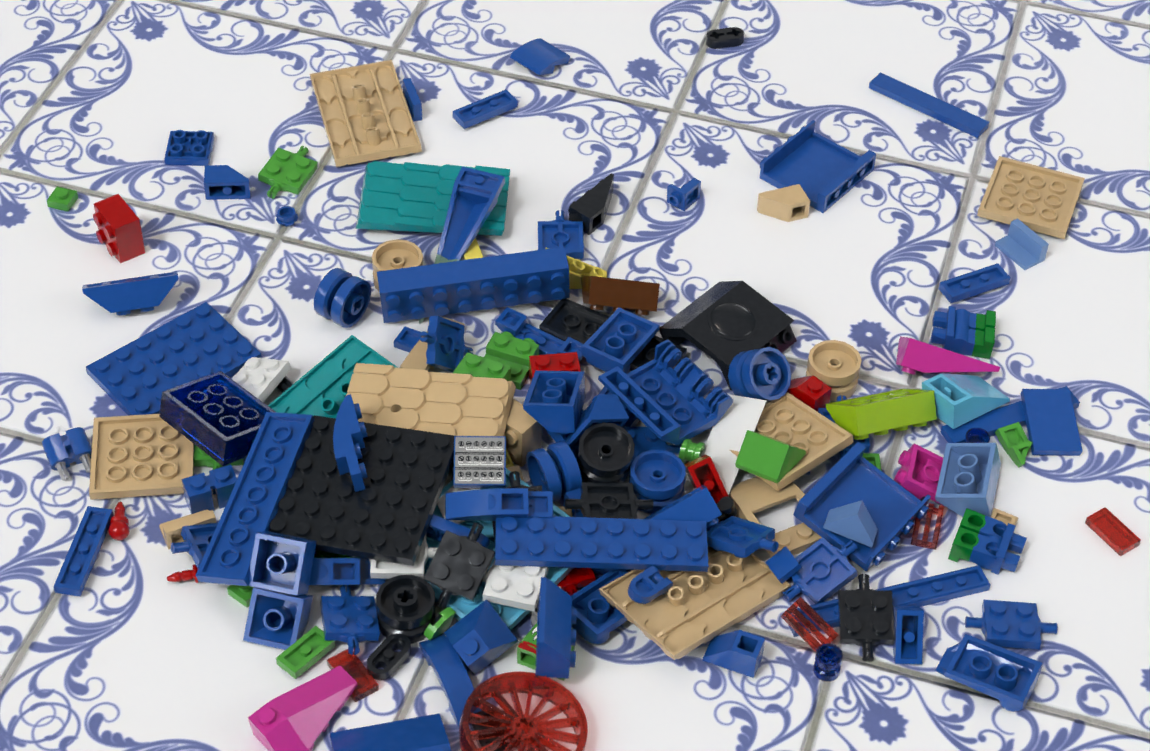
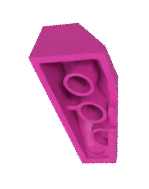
M900 336L896 364L903 366L901 371L915 375L916 371L932 373L999 372L1000 370L999 366L912 338Z
M340 665L270 700L250 715L248 720L253 735L268 751H311L315 746L314 742L321 732L326 731L329 726L328 722L336 711L341 710L358 686V683Z

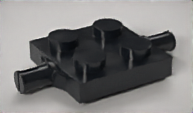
M581 482V498H565V510L580 509L584 517L638 519V510H653V499H638L633 491L632 483Z
M473 523L468 537L458 536L446 530L424 576V580L437 585L442 590L435 604L437 607L445 609L451 596H461L472 602L474 601L495 555L494 551L483 547L477 541L484 528L483 526Z
M860 574L858 576L859 589L838 591L840 643H853L862 646V660L867 662L868 658V662L874 660L873 646L894 644L895 641L892 591L870 589L869 575L865 574L864 577L863 574Z

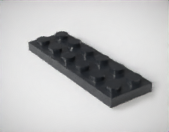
M565 298L558 302L539 325V329L563 341L571 337L584 344L610 316ZM654 336L632 361L630 371L653 360L656 345L665 341V339ZM673 343L679 350L682 351V356L677 362L678 364L681 361V359L685 358L687 354V348H684L680 345Z

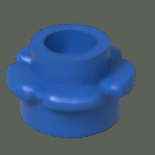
M284 206L277 211L276 221L280 225L289 227L294 224V221L298 220V214H296L293 207Z

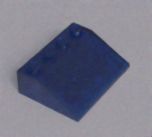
M222 371L163 391L159 417L220 465L225 466L243 459L249 453L266 412L275 411Z

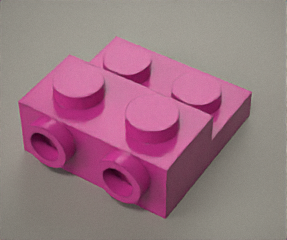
M914 443L908 451L904 450L901 453L898 464L902 465V468L896 473L894 481L919 500L929 494L931 496L930 500L940 504L936 501L935 495L943 458Z

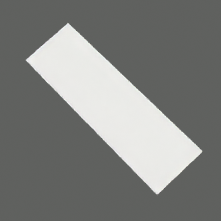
M728 394L733 399V403L718 423L712 427L705 448L702 451L701 456L706 454L711 457L728 495L739 471V468L735 466L737 456L730 450L740 451L747 430L755 431L767 400ZM691 481L687 487L685 495L695 490Z

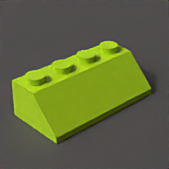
M901 388L826 404V409L835 423L851 433L854 439L869 438L871 433H874V435L888 434L890 429H893V431L907 430L908 425L913 427L926 426L927 421L937 419L934 390Z

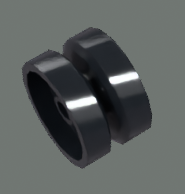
M604 422L592 425L585 430L579 441L577 455L581 477L586 482H624L630 473L634 457L635 445L631 435L624 428L616 424Z
M398 575L388 579L380 586L376 594L378 624L382 635L387 638L396 633L404 634L410 639L411 644L424 640L426 638L424 631L430 623L432 625L436 623L435 592L430 583L414 575Z

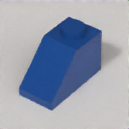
M228 165L205 166L204 190L206 200L251 199L250 184L247 177Z
M893 606L895 641L892 645L894 663L922 664L924 610L919 606Z

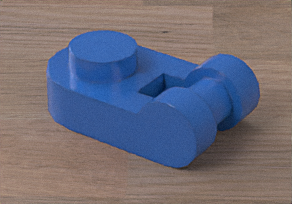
M652 565L631 580L627 592L633 601L647 604L661 594H666L673 586V582L668 577H662L659 574L660 570Z

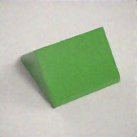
M747 430L735 466L778 484L806 455V450L767 435Z

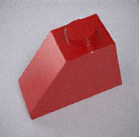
M812 375L791 380L787 392L818 412V408H826V404L830 403L832 388Z
M705 454L684 464L694 489L702 485L706 486L716 504L719 503L721 498L728 496L710 456Z

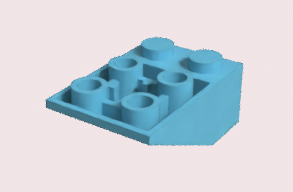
M941 373L922 382L923 390H934L936 416L952 429L1010 402V398L979 376Z

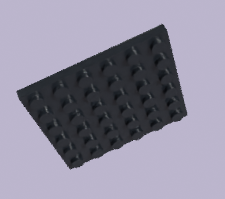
M314 415L313 428L308 439L305 441L301 457L296 462L297 466L293 476L287 483L288 487L285 495L279 501L277 514L270 522L269 532L317 541L315 549L317 551L414 566L454 459V435L364 423L368 437L363 438L365 448L360 449L362 458L358 459V463L364 462L368 478L363 479L365 489L355 492L350 472L340 475L333 448V432L336 418Z

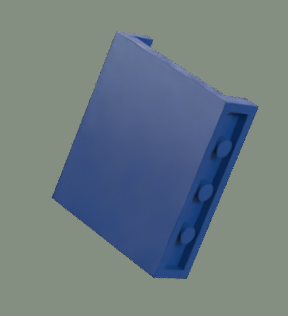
M812 120L794 136H790L783 145L778 146L768 157L762 159L760 163V179L778 189L800 184L810 200V206L824 213L874 170L876 153L869 150L863 156H859L814 132L816 121Z
M857 442L799 500L793 515L818 535L824 537L831 545L841 549L851 539L823 528L830 509L862 500L878 530L872 548L852 540L858 549L847 557L867 572L873 564L878 566L883 561L887 549L892 551L901 540L900 535L902 533L907 535L912 530L916 518L921 520L929 510L927 504L931 496L928 494L922 501L863 458L862 455L866 447Z

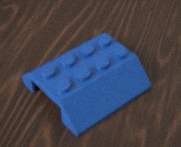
M665 340L656 345L655 357L648 363L627 374L617 366L598 376V380L612 394H617L620 401L661 441L679 446L685 439H691L716 425L732 405L733 399L718 386L704 399L710 388H712L714 381L710 377L708 378L688 357L681 359L677 364L682 356V351L670 340Z

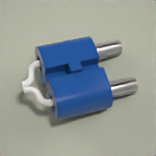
M60 425L56 427L54 433L42 441L52 470H58L62 481L70 478L67 468L73 462H76V465L83 463L86 472L90 473L92 447L84 428H64ZM61 430L63 432H66V434L60 436L59 432Z

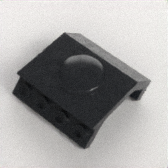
M744 281L718 282L659 328L663 339L670 340L677 345H680L687 339L716 361L730 390L732 389L728 379L729 366L737 354L766 347L778 349L783 353L797 341L790 326L795 320Z

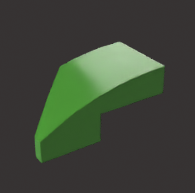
M1019 422L998 428L995 434L1012 461L1018 467H1022L1025 464V458L1032 442L1026 437Z

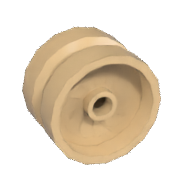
M399 239L380 244L372 254L375 288L379 291L378 271L423 266L421 249L410 241Z
M822 341L810 350L805 377L814 375L831 387L830 401H837L836 398L840 395L841 398L843 396L849 398L857 389L862 362L860 353L853 346L843 341Z

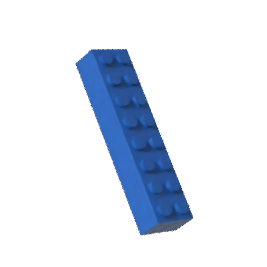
M565 247L377 272L384 323L570 298L569 266Z

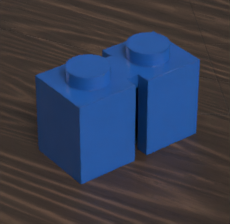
M231 464L210 470L207 476L201 473L182 479L185 501L191 514L207 509L214 511L212 492L213 495L216 494L219 509L226 506L237 481Z

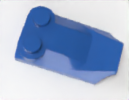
M618 308L583 344L581 353L586 358L587 363L607 372L618 366L627 374L632 361L659 331L660 325L622 308Z
M612 569L571 595L572 608H577L576 624H572L571 627L576 629L588 642L593 644L606 642L610 632L627 621L625 616L616 607L610 605L599 591L601 587L628 573L627 570Z
M965 634L961 642L946 649L935 671L947 678L998 699L1004 709L1016 712L1026 706L1036 686L1043 663Z

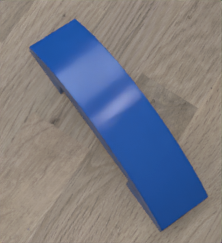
M506 307L495 321V325L502 332H510L518 339L530 338L539 345V355L577 352L579 362L584 357L581 353L583 343L571 337H568L566 341L554 337L528 324L527 316L509 307Z
M445 635L420 642V649L428 665L432 666L448 699L449 710L458 729L469 726L468 715L482 711V708L457 651Z

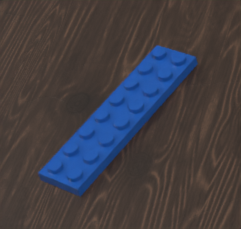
M266 412L195 575L199 582L248 586L256 532L270 530V522L277 514L279 501L285 495L288 487L287 483L293 476L297 466L296 462L301 457L305 441L308 439L315 421L313 415Z
M510 516L496 518L495 565L646 570L654 565L659 570L707 572L709 562L706 521L553 516V518H513Z

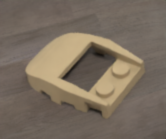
M756 476L733 486L729 497L735 503L738 518L760 524L754 516L755 513L794 498L799 502L805 494L793 482L777 491ZM800 523L775 533V539L772 541L778 542V549L776 552L766 551L770 554L771 558L786 546L793 555L804 552L822 537L804 523Z

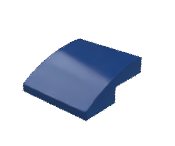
M539 38L517 48L511 53L510 58L541 76L552 74L557 65L568 64L570 55Z

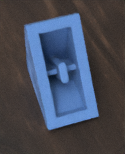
M862 500L830 509L823 526L824 529L871 548L878 530Z

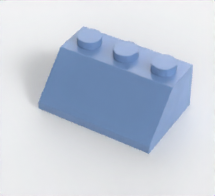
M947 443L935 495L936 501L962 517L966 508L991 517L1001 466L997 443Z

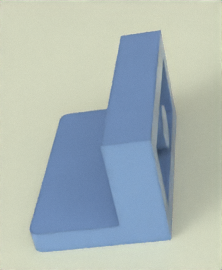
M1018 218L1011 221L1008 235L995 242V246L1023 270H1027L1045 261L1049 245Z

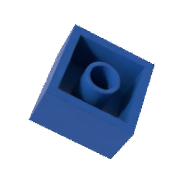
M269 531L256 532L248 586L296 596L308 594L317 541Z

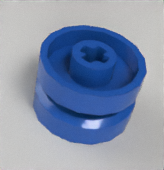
M341 268L332 269L324 276L317 288L313 302L314 310L318 315L333 320L334 323L342 327L350 328L362 318L368 307L371 297V285L368 281L352 276L350 272Z
M766 347L737 354L729 366L728 379L734 395L771 401L780 399L786 394L791 382V370L784 354L778 349Z
M564 441L548 445L547 451L543 448H538L527 453L526 465L532 486H542V491H553V502L559 501L561 495L565 497L566 492L581 488L582 478L577 460L569 445Z
M650 450L642 452L635 457L630 467L629 483L633 484V491L638 499H653V510L640 511L652 514L684 496L686 467L679 457L665 450Z

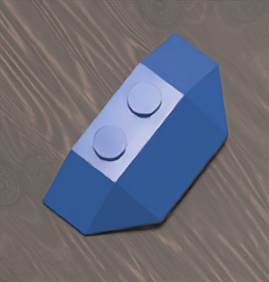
M177 271L86 284L82 285L84 295L110 313L116 312V315H127L131 313L130 310L140 309V312L154 310V307L160 305L179 278Z

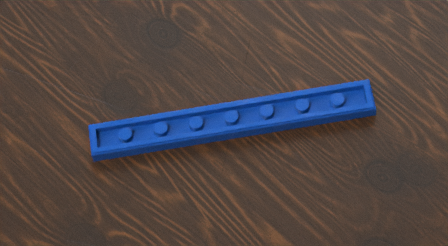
M980 565L876 589V591H892L893 606L922 607L989 591L990 583ZM838 599L785 611V619L793 636L797 637L839 627Z

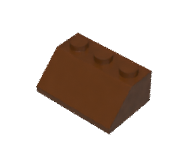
M581 275L583 303L590 304V309L604 310V306L613 307V312L618 308L626 311L627 308L636 309L635 314L649 315V311L657 312L659 283Z

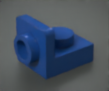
M693 178L681 188L670 184L667 186V203L683 211L687 210L700 198L701 181Z

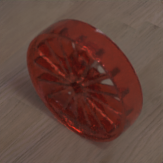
M531 672L502 673L482 682L468 697L459 724L460 747L462 751H493L510 742L504 751H512L513 748L518 749L517 751H548L546 748L552 751H571L554 741L557 740L576 744L575 751H585L588 734L586 716L576 697L557 681L546 676L535 675L536 673ZM510 693L514 709L502 694ZM517 693L528 694L524 714ZM532 695L543 698L531 715H529ZM493 697V699L502 708V710L487 702L486 700ZM548 701L555 705L554 708L538 716ZM478 707L493 717L474 714L473 712ZM562 712L567 717L563 719L549 720ZM469 723L493 728L471 731ZM573 727L575 734L554 729ZM499 737L481 748H477L473 741Z

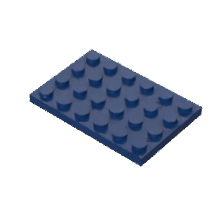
M205 302L86 366V372L128 416L162 414L174 410L236 375L248 359L252 357L262 358V356L245 337L211 305Z

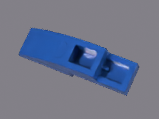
M350 394L345 396L336 416L333 448L340 475L350 472L355 492L365 489L363 479L368 478L364 462L358 463V459L362 458L360 449L365 448L363 438L368 436L364 422H358V419L362 418L359 403L353 404Z
M502 488L458 491L445 494V520L495 521L496 518L508 516L513 518H553V491H528V488Z
M314 558L309 585L383 584L385 579L371 578V563L367 558Z

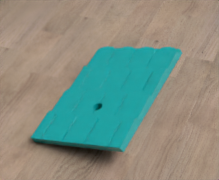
M381 161L368 162L365 168L355 229L442 233L454 182L462 166L449 164L437 166L404 162V164ZM478 165L467 167L505 177V184L497 198L498 202L477 234L501 236L505 228L510 169Z
M351 335L238 431L254 442L266 412L336 418L339 408L348 393L347 390L356 363L393 365L395 368L398 367Z

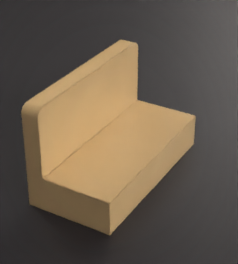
M207 509L161 523L159 527L169 550L171 549L172 542H184L181 536L182 526L217 522L213 510L209 511Z

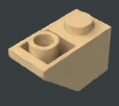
M800 184L758 194V213L786 222L808 218L810 200Z

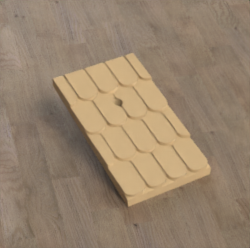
M392 60L310 74L312 88L336 167L368 162V160L385 159L390 156L396 157L422 152L421 144Z
M355 364L354 373L352 374L346 395L351 394L353 404L359 403L362 418L358 419V422L454 436H504L516 389L512 381L502 378L473 377L471 374L395 368L393 365Z
M708 546L709 567L707 572L660 570L659 574L664 578L668 577L673 582V586L666 594H661L647 604L633 601L627 592L631 580L645 570H632L601 587L599 591L610 605L616 607L629 622L636 625L667 656L676 660L682 658L701 644H706L735 623H740L759 609H764L783 596L782 592H785L791 585L787 581L781 583L768 565L754 553L746 558H738L734 554L717 551L713 547Z

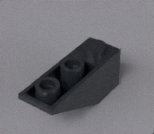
M611 173L605 179L600 180L595 187L586 191L581 198L572 202L569 206V221H583V232L588 235L604 224L613 194L614 174Z

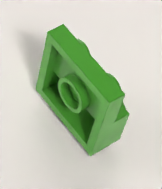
M507 331L502 333L494 332L486 346L484 358L510 365L511 381L515 384L516 389L521 390L529 376V356L539 355V345L530 338H525L524 340L515 338Z

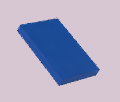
M1022 389L1020 394L1029 441L1032 442V455L1080 456L1083 450L1070 389Z

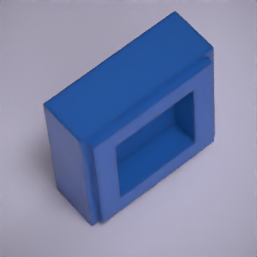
M405 326L394 340V347L410 353L420 340L421 336L419 335L421 332Z
M786 546L765 562L781 583H784L802 568Z

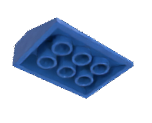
M440 713L330 733L332 751H451Z

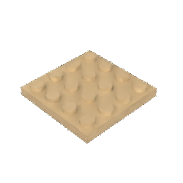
M999 156L977 216L1008 225L1011 224V221L1018 218L1032 231L1065 239L1085 178Z
M786 392L780 399L772 400L764 406L754 432L806 450V455L778 484L762 477L759 478L779 491L854 443L853 435ZM730 450L738 457L739 451Z
M194 412L94 418L89 485L90 500L184 494L182 479L194 476Z

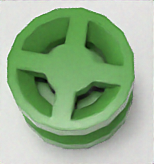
M685 439L679 452V458L683 463L699 458L705 448V443H694L691 439Z

